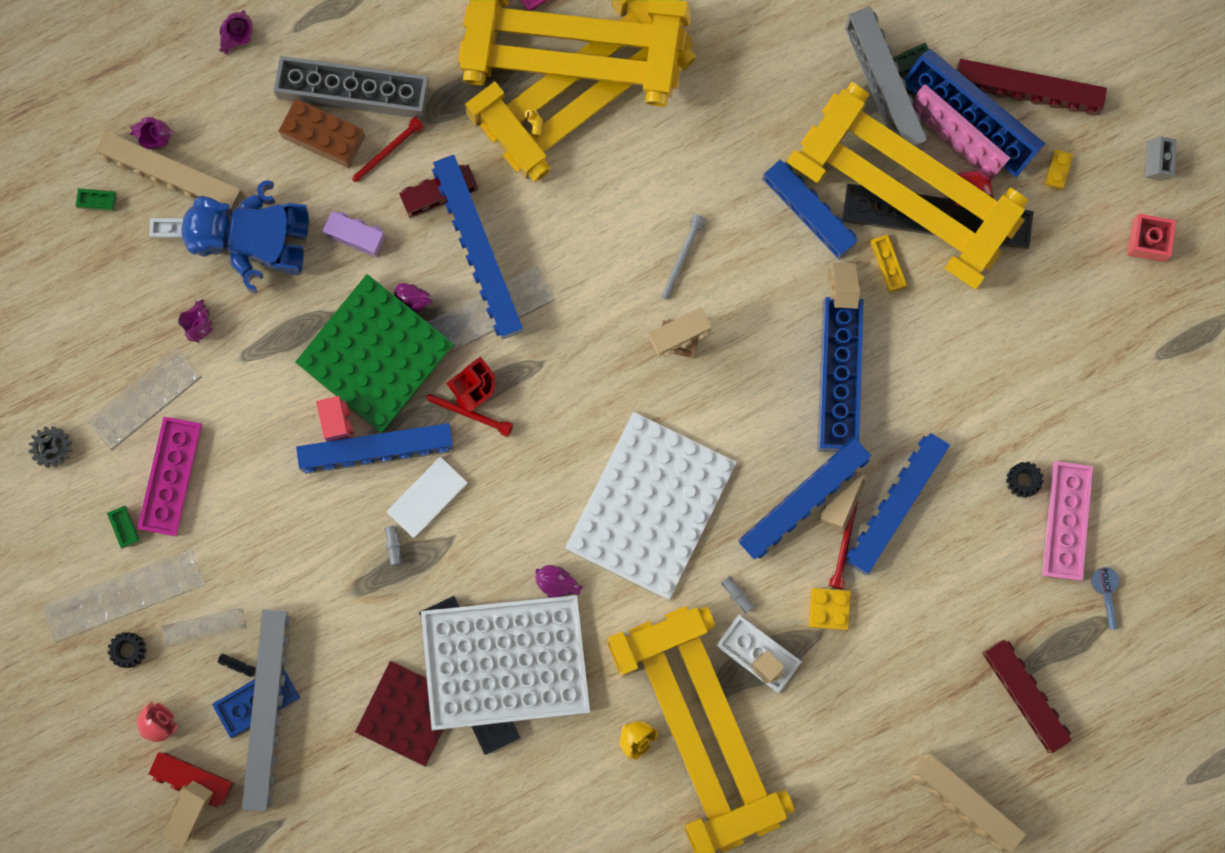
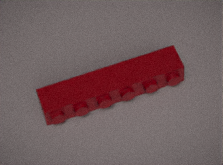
M1005 639L1000 640L983 651L982 655L1047 753H1054L1072 741L1070 738L1071 733L1058 720L1060 716L1054 708L1051 709L1047 702L1049 700L1043 691L1040 692L1036 687L1037 681L1026 672V665L1023 660L1017 658L1014 654L1015 649L1009 641L1006 642Z

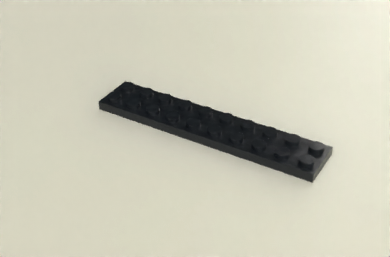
M847 184L842 215L843 222L935 235L865 187ZM917 194L974 233L977 232L984 222L961 205L956 206V202L952 199ZM1025 210L1021 217L1025 221L1013 238L1010 239L1006 236L1001 245L1024 249L1030 247L1034 211Z

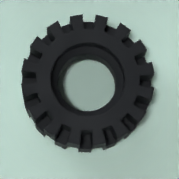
M1020 462L1007 473V487L1012 490V494H1017V497L1027 498L1033 496L1042 488L1041 485L1044 483L1042 477L1044 475L1040 473V468H1036V464ZM1020 473H1028L1031 476L1032 483L1030 486L1023 487L1019 484L1018 476Z
M122 632L115 635V639H111L112 643L108 645L110 651L107 652L111 656L109 659L114 662L113 664L122 668H133L137 664H141L142 659H145L144 653H147V649H145L146 643L143 642V638L139 637V635ZM129 642L134 646V653L131 657L124 658L120 653V648L124 643Z

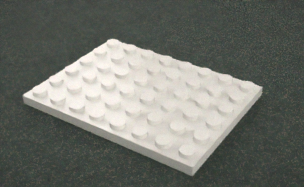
M633 412L565 549L650 592L670 600L737 462Z
M577 595L421 611L432 731L590 713Z

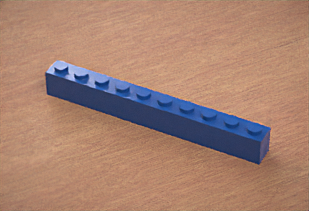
M453 154L434 161V168L431 169L435 180H440L441 186H438L441 196H446L448 203H445L448 213H452L455 220L452 221L455 231H460L462 236L459 238L462 249H467L469 255H466L469 266L473 265L475 272L472 274L476 284L480 283L482 290H479L482 300H487L489 305L486 308L489 318H494L496 325H493L496 335H500L502 340L524 332L455 155Z

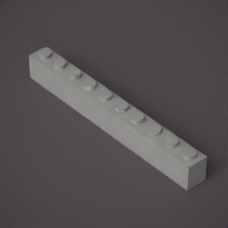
M262 609L242 810L266 812L269 811V807L273 806V795H270L271 787L275 785V775H272L273 767L277 765V755H274L275 747L279 745V735L276 734L277 726L280 727L281 715L278 714V710L283 705V695H280V689L285 685V675H282V669L287 665V655H284L285 647L289 645V635H286L287 627L290 628L291 616H288L287 611Z

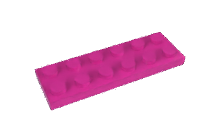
M163 416L137 529L177 537L203 424Z

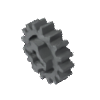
M45 426L44 432L37 430L38 436H31L34 442L28 444L33 447V449L29 450V453L34 454L32 460L37 461L38 465L42 466L44 464L46 468L52 465V467L57 468L58 462L64 464V457L70 458L67 452H72V449L68 447V445L72 444V441L67 440L69 435L63 434L64 430L60 428L57 430L55 426L49 429ZM49 445L53 446L51 450L48 448Z

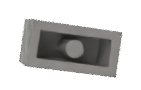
M1160 136L1147 141L1145 178L1164 180L1175 176L1177 139Z

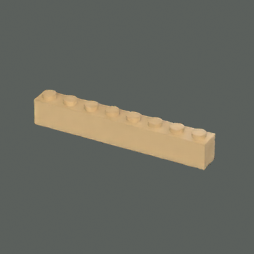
M107 131L104 132L95 150L99 154V158L104 162L110 163L112 161L123 170H127V168L133 170L135 175L141 178L144 176L149 177L150 181L157 185L163 183L171 191L177 192L179 190L184 193V196L192 200L200 196H206L218 202L227 203L230 206L227 212L232 213L233 209L238 208L244 196L239 188Z

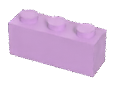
M331 211L322 231L325 237L376 258L386 238L381 228L377 226L369 227L360 219L355 218V220L348 218V215L340 211L338 213Z

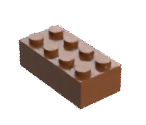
M296 98L279 129L283 139L347 168L350 167L365 138L362 128Z

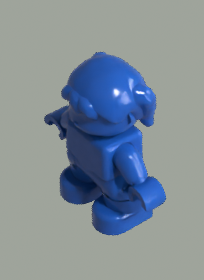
M265 180L258 185L257 196L254 194L241 201L239 207L233 209L231 219L227 212L230 208L229 204L218 202L211 197H197L194 200L193 206L186 211L181 227L183 242L187 247V251L193 255L197 254L202 257H207L211 254L217 255L224 252L227 248L230 253L231 266L243 277L247 290L254 294L258 293L255 285L250 284V281L255 277L262 279L264 276L260 271L253 270L250 261L258 262L265 267L274 268L277 271H284L288 275L300 276L304 261L303 246L284 244L285 236L290 235L294 239L306 240L309 228V211L306 205L287 203L282 206L278 204L260 209L263 206L262 203L267 205L276 203L272 195L264 196L265 191L272 190L275 186L270 180Z

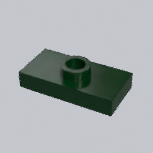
M926 43L892 57L893 61H896L899 66V75L909 72L920 56L929 50Z

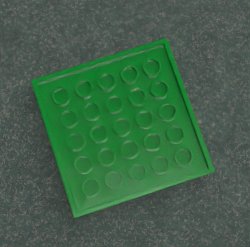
M366 274L295 363L335 396H339L343 401L345 400L346 404L376 430L384 433L455 344L371 276Z

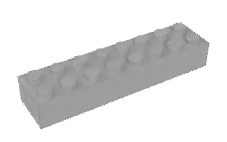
M870 6L850 13L845 30L886 127L922 151L927 142L928 135L926 130L922 129L920 125L921 119L919 113L915 112L913 108L914 103L911 95H908L906 92L905 80L898 73L899 66L896 61H893L891 47L884 40L885 33L882 28H879L876 12H873Z
M280 56L274 93L277 99L294 101L296 98L304 103L424 119L430 83L428 76Z

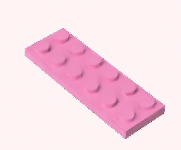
M926 84L920 88L913 99V108L915 112L919 113L921 121L964 157L969 164L973 165L978 171L985 173L990 181H992L1009 161L1010 157Z
M1053 462L1042 576L1083 581L1093 466Z

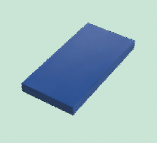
M284 667L282 675H285V685L280 689V695H283V705L279 707L278 711L300 699ZM255 679L212 704L230 739L251 726Z

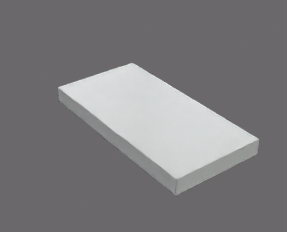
M439 457L386 512L415 539L464 489L468 482L446 461Z
M741 615L737 616L716 645V647L761 681L763 680L749 666L762 652L768 650L784 666L782 670L784 674L776 682L765 683L777 693L782 690L802 663V661Z

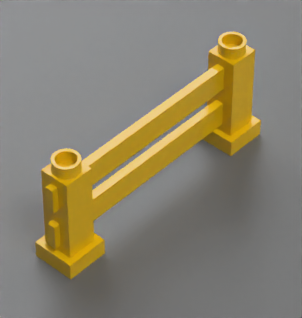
M470 0V4L466 5L463 24L466 30L464 41H461L458 56L460 69L464 72V83L483 86L485 85L486 77H491L492 68L635 84L643 85V91L646 94L645 103L656 107H666L668 98H672L673 89H678L681 66L677 65L679 52L684 50L686 28H683V26H690L692 13L687 1L649 0L648 14L653 24L501 8L502 6L508 7L509 0ZM498 32L649 48L647 61L496 45Z
M612 0L611 6L620 17L627 13L619 21L653 24L648 14L649 0ZM687 32L684 50L679 52L677 65L681 66L680 72L688 68L697 59L696 55L692 52V38ZM590 42L576 52V54L610 57L624 46ZM649 48L641 49L629 60L647 61ZM547 74L507 105H505L503 90L496 82H493L465 103L466 114L475 126L480 122L482 123L480 125L481 130L493 145L495 143L500 145L505 152L503 157L516 173L521 172L525 178L529 176L535 183L546 176L551 170V167L546 162L547 156L545 152L634 84L599 81L543 123L540 137L532 136V133L529 134L521 125L527 120L525 112L528 109L538 112L581 78Z
M851 82L846 90H841L839 95L834 93L822 110L825 116L817 127L812 125L800 144L804 146L802 150L798 152L794 149L786 162L819 185L828 173L823 169L828 162L962 252L958 259L952 256L944 269L976 290L985 278L980 273L984 268L989 271L1001 255L1002 251L998 248L1006 236L1012 239L1025 221L1021 215L1025 211L1023 208L1029 199L1016 190L1009 188L1006 194L996 201L864 113L865 101L870 94L855 83ZM848 131L982 219L984 222L977 232H972L841 144Z
M684 606L665 614L666 620L652 625L651 621L629 629V636L625 637L622 631L608 637L606 643L620 676L637 670L638 666L636 663L642 662L704 809L707 821L703 822L701 818H695L682 824L694 853H716L715 850L719 848L724 853L744 844V837L753 833H757L758 837L780 828L779 822L787 819V815L795 812L786 790L778 793H766L700 639V636L715 628V622L707 606L700 609L695 607L691 610ZM674 647L679 649L744 802L743 805L730 810L664 654L665 651Z

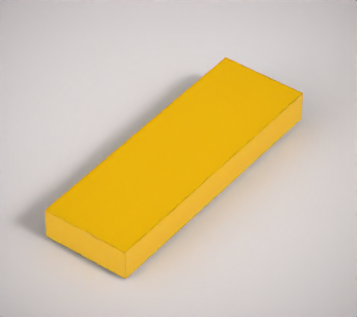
M889 235L870 240L888 292L892 293L907 288V282Z

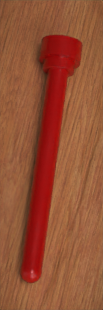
M413 117L409 121L410 124H408L406 130L353 175V182H358L411 134L421 132L425 127L418 118Z
M428 394L426 397L427 401L498 429L500 435L507 438L513 429L514 424L511 422H498L474 411L469 412L457 404L432 394Z
M858 501L843 533L835 575H832V578L829 580L828 586L832 588L844 589L845 581L842 575Z

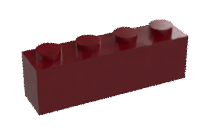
M459 165L469 193L477 191L478 186L469 165ZM439 179L423 180L419 185L406 187L399 193L409 219L448 203L446 196H441L438 186H441Z

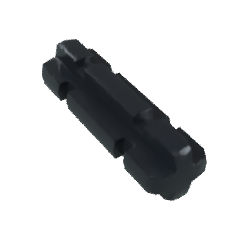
M225 654L219 656L218 664L227 665L228 668L244 673L248 677L254 675L255 667L246 665V663L232 657L229 658L230 656Z

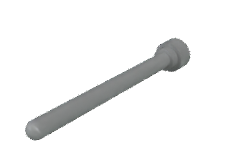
M693 214L690 220V232L662 293L664 299L669 298L698 230L704 227L707 221L700 215Z

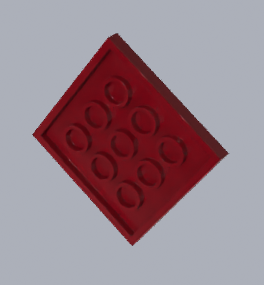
M390 661L355 733L426 767L444 729L432 731L427 678Z

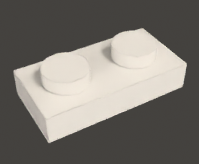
M150 218L149 237L182 239L181 227L183 218Z

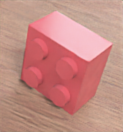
M1139 213L1132 220L1127 256L1160 262L1167 261L1172 255L1176 220Z
M339 396L316 401L324 439L328 442L352 438L351 434L354 433L352 422L347 417L350 415V410L345 400L343 401Z

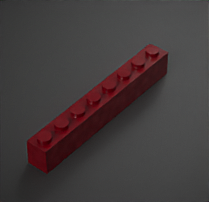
M960 59L956 67L960 74L985 94L991 93L996 97H1011L1016 101H1031L1032 104L1036 105L1046 104L1051 108H1066L1071 112H1086L1087 115L1091 116L1099 115L1104 109L1106 87Z

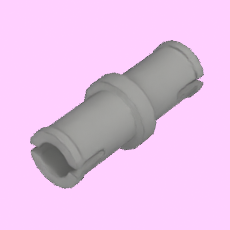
M397 526L385 527L386 549L389 551L390 566L402 565L400 552L402 546L398 540Z
M731 576L721 583L732 596L731 600L736 601L745 614L755 607L745 596V591L737 586Z

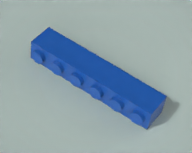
M780 159L764 173V182L838 259L856 245L858 241L856 234L843 225L844 223L840 217L834 216L830 212V207L818 199V195L813 189L809 190L803 178L799 175L796 176L792 172V167L787 162L784 163Z

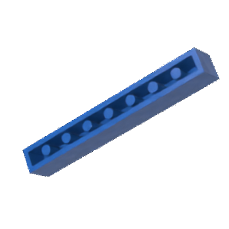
M449 423L296 446L298 466L302 472L305 471V474L316 473L317 469L331 471L335 470L337 466L351 468L357 463L371 465L374 464L373 461L377 460L390 462L393 461L392 458L400 457V459H410L412 455L417 454L420 457H424L436 451L439 454L449 453L450 449H454Z
M932 433L928 434L927 437L923 435L917 444L920 446L917 453L915 451L912 452L907 460L910 462L908 467L901 469L897 476L900 478L897 484L893 483L887 491L890 494L887 500L882 499L877 507L880 511L876 516H871L867 523L869 528L866 532H861L856 540L859 542L857 547H852L846 556L849 558L846 563L864 575L869 574L950 444Z
M853 437L738 539L740 545L754 560L757 557L761 559L768 552L767 548L771 545H777L783 539L781 536L785 532L790 533L797 527L795 523L800 519L805 520L812 513L810 510L813 507L821 506L826 501L825 497L829 493L834 494L841 487L840 483L844 480H850L855 475L854 471L858 467L863 468L870 462V453Z

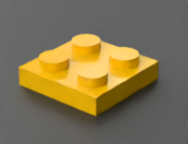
M811 588L808 627L848 630L851 591Z

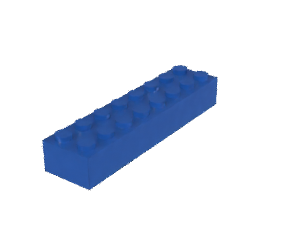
M931 49L920 56L904 78L906 87L915 95L926 84L1009 156L1010 159L1004 168L1015 177L1028 166L1046 144Z
M825 297L823 301L817 451L837 452L853 437L859 441L864 299H859L858 309L834 307V300H831L830 297Z

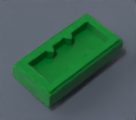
M78 188L75 206L81 209L115 211L117 193L115 191Z
M124 505L107 513L121 549L140 542L127 506Z

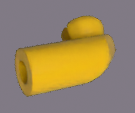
M528 109L525 112V118L533 126L531 135L540 137L543 119L535 110Z

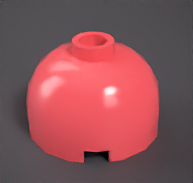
M150 702L138 715L137 726L139 733L144 739L149 741H165L177 731V722L174 724L171 719L174 718V715L167 707L160 703L154 705L152 704L153 702Z

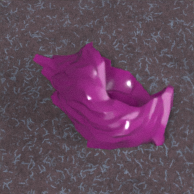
M245 10L228 15L227 19L222 22L219 32L220 52L228 55L231 49L246 45L251 41L253 25L250 16L246 14Z
M144 117L134 126H130L132 130L130 135H135L139 145L148 150L166 147L171 139V134L174 133L164 121L157 120L154 117Z
M399 283L394 289L393 295L414 312L420 313L428 303H432V299L429 298L430 294L414 284Z
M203 299L195 301L194 306L186 312H182L178 318V324L183 327L188 341L200 343V340L208 336L213 330L210 327L212 321L208 317L209 310L205 309L206 305H203Z
M546 565L541 569L535 570L536 584L541 591L547 594L548 598L562 597L572 593L579 595L581 593L580 590H582L583 586L578 585V582L562 567Z

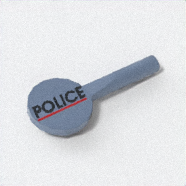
M1102 567L1093 573L1091 583L1098 593L1104 594L1109 629H1118L1111 593L1118 588L1119 577L1113 569Z

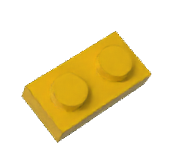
M1058 149L1054 150L1045 178V186L1062 191L1073 154Z

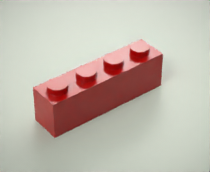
M165 752L157 753L148 773L153 776L152 780L164 784L165 781L171 784L170 788L180 791L184 785L188 786L192 781L197 782L213 792L208 804L214 807L225 805L234 785V782Z

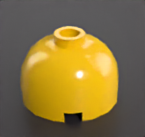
M639 720L626 723L621 729L619 745L627 758L637 760L651 748L648 744L651 740L656 741L658 731L644 721Z

